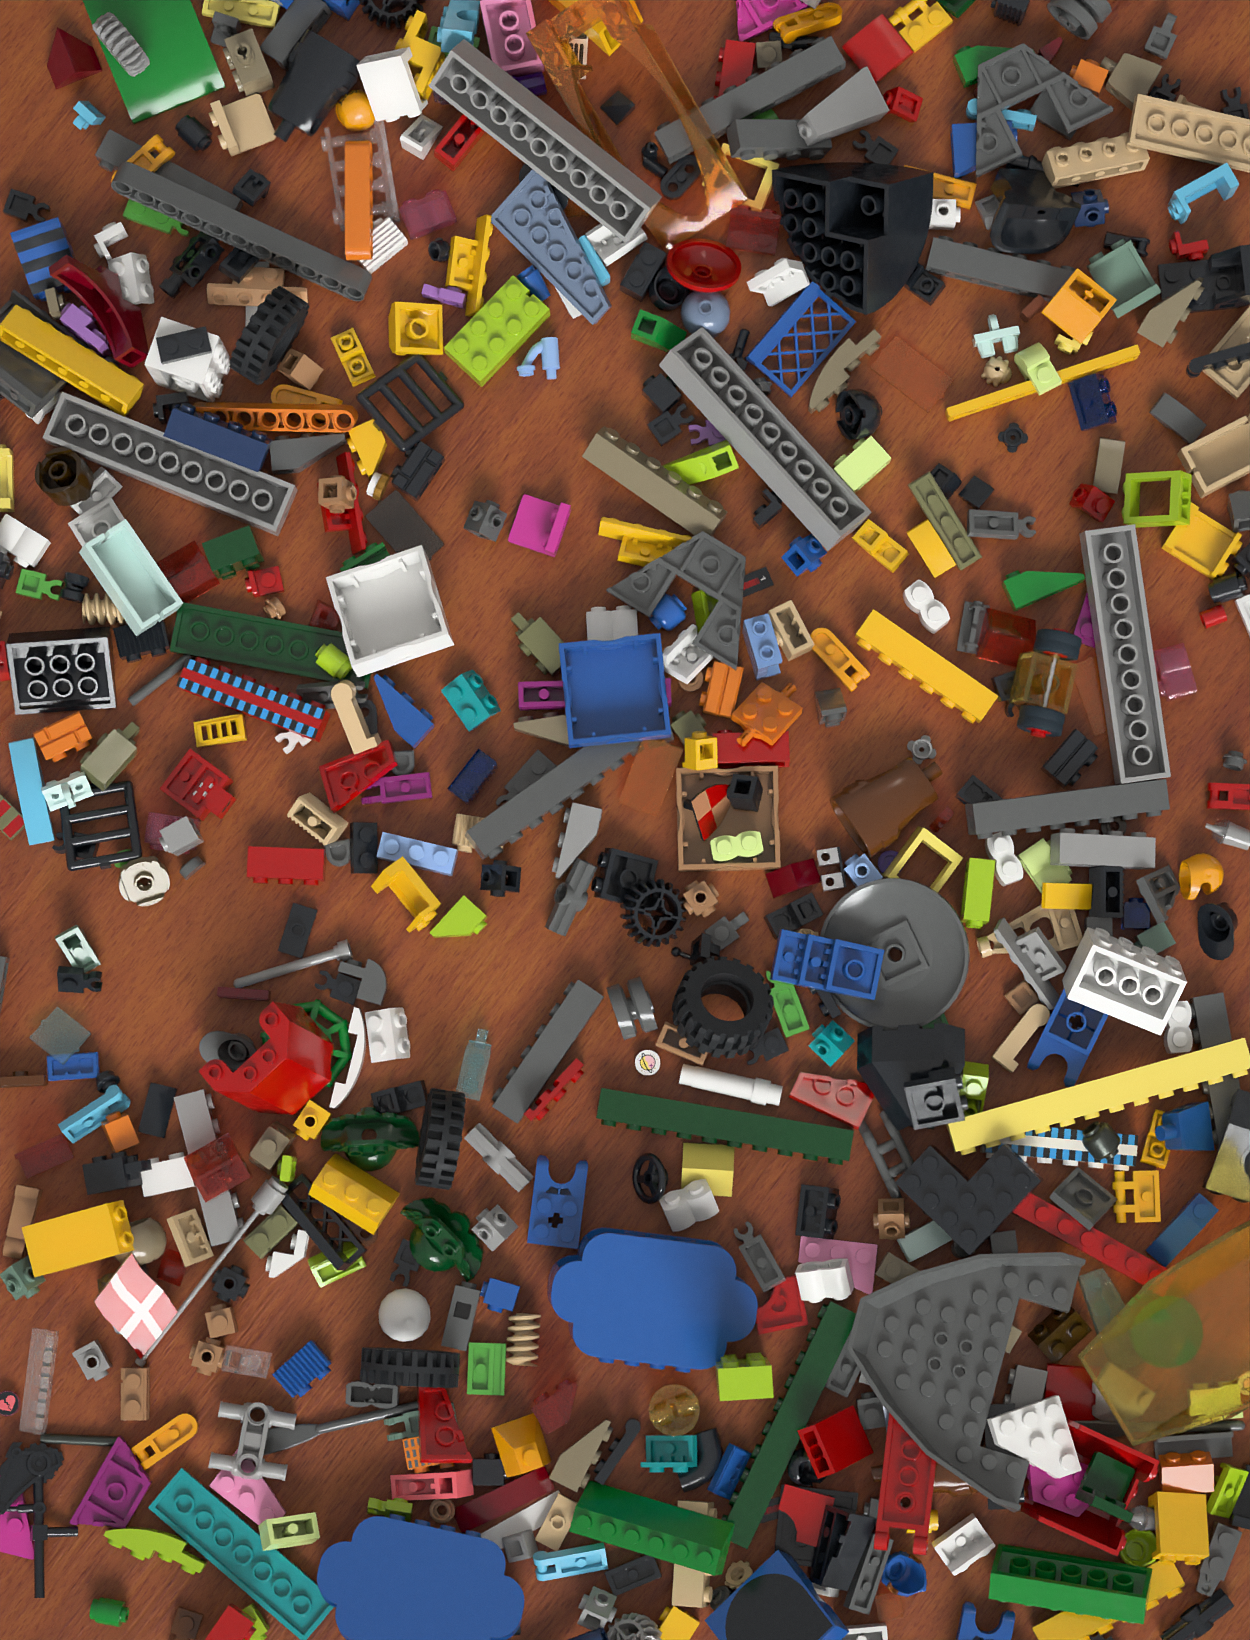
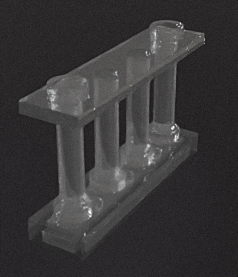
M373 120L375 128H371L369 132L331 137L329 127L324 128L325 136L321 137L323 152L328 151L337 209H332L334 224H339L341 231H345V210H343L341 196L345 195V185L339 186L337 172L345 170V160L335 162L333 147L345 146L346 141L371 140L372 144L377 143L378 152L374 153L373 166L376 165V168L381 167L382 177H378V180H373V191H385L386 201H382V204L373 205V216L384 214V216H389L393 223L400 222L384 120Z

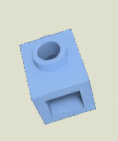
M856 853L845 862L847 867L844 868V873L855 887L883 878L865 854L859 857Z

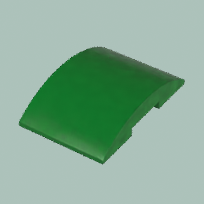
M83 0L92 24L107 12L114 14L150 60V65L145 68L146 70L135 77L130 76L98 38L133 124L226 88L190 0Z

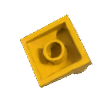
M409 302L392 303L388 316L389 347L392 353L399 356L407 354L443 355L442 305Z

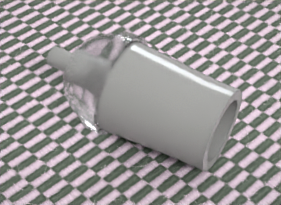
M1227 819L1217 820L1213 825L1206 823L1205 828L1211 830V836L1217 843L1227 844L1244 850L1249 849L1250 830L1236 825Z
M1138 1505L1129 1511L1134 1513L1129 1523L1131 1527L1137 1531L1155 1530L1154 1508Z

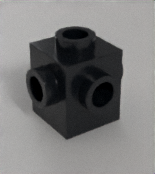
M493 860V865H482L480 890L490 891V896L505 897V893H519L521 867L509 866L508 861Z
M234 1264L231 1267L224 1266L222 1270L218 1269L211 1281L215 1284L212 1290L218 1292L216 1297L227 1303H230L231 1299L238 1301L240 1297L244 1298L250 1287V1284L247 1283L250 1277L244 1275L246 1271ZM227 1279L233 1280V1288H226L225 1281Z

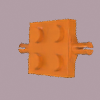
M761 682L732 713L731 720L744 729V732L737 738V742L739 744L742 743V746H746L751 738L755 737L762 739L772 746L802 714L803 707L789 699L797 690L796 686L788 683L779 692Z

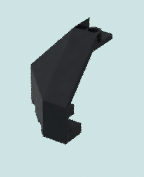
M935 1023L934 1028L922 1029L919 1024L898 1025V1030H884L883 1026H872L858 1033L857 1070L897 1131L906 1127L914 1128L904 1090V1082L929 1078L930 1071L954 1067L955 1073L959 1074L965 1066V1029L946 1023ZM935 1126L928 1127V1129L934 1130Z

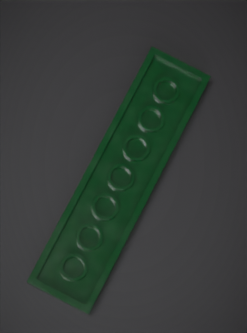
M185 602L177 611L169 650L173 653L327 682L339 681L340 679L338 677L334 678L316 664L318 658L315 654L323 644L328 646L332 643L348 656L342 632ZM352 668L342 680H349L353 684L363 681L365 682L364 689H369L372 673L358 677Z

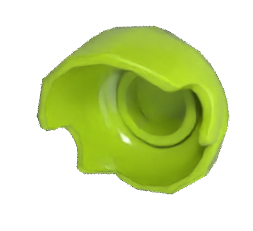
M1133 1529L1125 1534L1127 1542L1119 1554L1126 1564L1148 1567L1156 1561V1559H1152V1553L1156 1551V1536L1150 1530Z

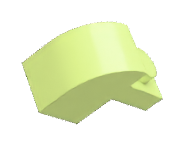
M1038 342L1015 354L1014 361L1024 379L1032 382L1038 395L1061 385L1062 380L1050 361V355L1042 344Z

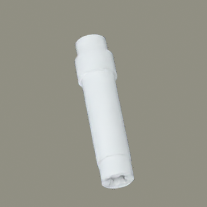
M683 1064L679 1084L751 1100V1103L766 1106V1103L779 1106L783 1086L771 1084L770 1080L752 1079Z

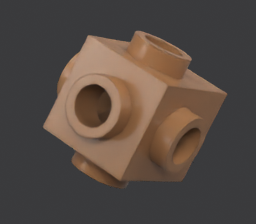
M332 475L330 478L319 479L318 504L329 509L331 513H344L345 509L354 508V500L357 496L354 483L345 479V476Z
M696 880L684 888L686 893L683 894L685 901L682 904L689 915L694 913L696 917L702 915L705 918L717 910L715 905L718 904L716 897L719 896V893L712 883L707 885L705 881L699 883ZM699 893L704 894L706 897L702 903L696 901V895Z
M904 1198L878 1199V1213L873 1214L874 1229H879V1239L895 1240L905 1238V1228H910V1213H905Z
M206 1337V1340H199L198 1344H193L189 1359H192L191 1366L197 1367L196 1372L211 1376L212 1372L217 1373L220 1368L224 1369L228 1354L225 1353L226 1347L220 1345V1340ZM204 1352L211 1354L212 1358L209 1362L203 1360Z

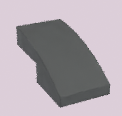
M1163 393L1149 411L1163 426L1173 430L1187 444L1193 443L1207 426L1194 413L1167 393Z

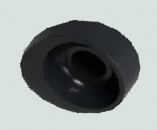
M667 266L657 272L649 286L651 302L655 307L663 311L675 310L690 293V289L679 284L670 275Z

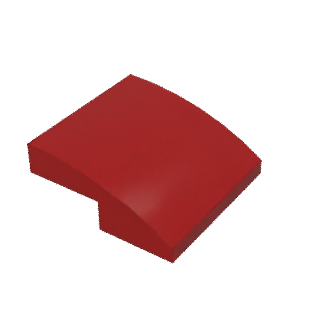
M884 14L870 22L842 46L860 70L868 67L876 84L914 53L913 49Z
M1047 1363L1046 1371H1048L1044 1399L1059 1395L1066 1418L1073 1421H1095V1416L1092 1415V1406L1096 1404V1394L1092 1392V1383L1099 1374V1369L1095 1367Z

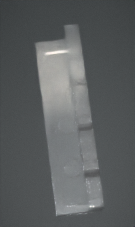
M32 1328L19 1431L32 1432L36 1435L46 1433L59 1331Z

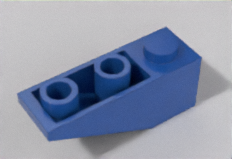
M376 674L374 680L395 732L415 749L435 727L431 722L433 717L423 708L420 711L412 705L415 701L406 692L398 693L394 689L396 684L388 676L380 677Z

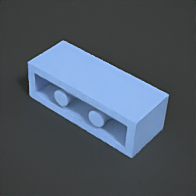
M382 832L377 852L378 859L395 862L403 856L411 867L453 876L458 855L457 849Z

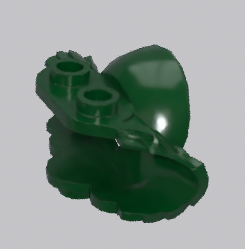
M373 1107L361 1108L360 1112L356 1113V1115L345 1114L328 1120L321 1134V1148L323 1151H344L352 1164L364 1171L370 1172L380 1170L388 1165L396 1154V1150L415 1148L419 1144V1133L411 1118L395 1113L380 1114ZM370 1129L376 1132V1139H362L364 1131Z
M432 1197L422 1198L407 1204L400 1214L406 1216L414 1224H417L410 1235L409 1245L411 1254L416 1262L423 1268L433 1272L447 1271L456 1266L466 1282L472 1280L481 1267L483 1249L479 1245L476 1234L469 1231L470 1221L468 1217L459 1211L451 1213L450 1208L446 1204L438 1203Z

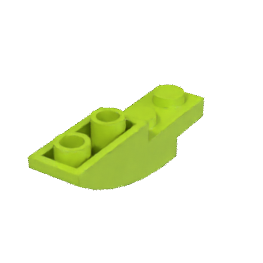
M145 1527L112 1528L106 1530L103 1535L109 1538L107 1541L109 1544L119 1549L124 1546L132 1550L130 1554L144 1561L145 1557L148 1559L152 1558L155 1551L159 1552V1558L169 1563H172L174 1560L182 1564V1570L193 1575L195 1572L201 1573L207 1564L203 1559L185 1551L188 1544L185 1539L162 1530Z

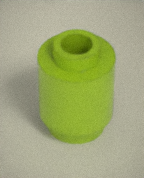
M332 643L328 646L323 644L315 654L318 658L316 664L334 678L338 677L342 680L352 669L349 657Z

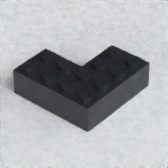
M1003 1144L971 1179L956 1167L935 1145H930L895 1183L962 1249L971 1255L1044 1179L1007 1144Z

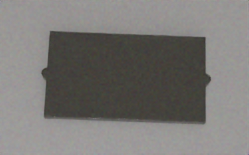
M397 490L393 491L383 501H378V505L365 516L396 553L422 545L429 561H431L432 556L445 545Z

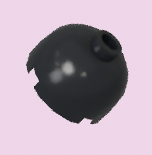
M850 389L839 394L835 413L840 412L841 420L837 421L842 435L848 440H858L872 435L877 430L881 421L882 407L871 392L862 389Z

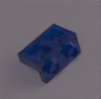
M1094 373L1068 383L1081 431L1117 422L1115 417L1117 416V408L1110 399L1109 392L1111 387L1104 375Z

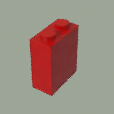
M854 1405L835 1411L797 1431L818 1479L834 1474L874 1453Z

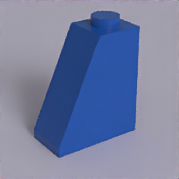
M1006 121L1017 142V128H1012V121ZM977 123L951 125L950 137L954 178L960 179L976 170Z

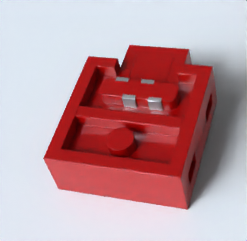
M192 749L188 750L160 787V790L202 821L205 820L210 812L222 820L237 800L226 791L233 783V780Z

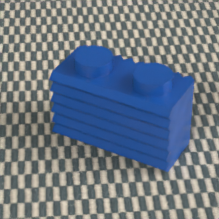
M312 1339L272 1375L292 1398L297 1394L301 1398L312 1388L309 1384L316 1377L321 1380L331 1371L328 1366L333 1362Z

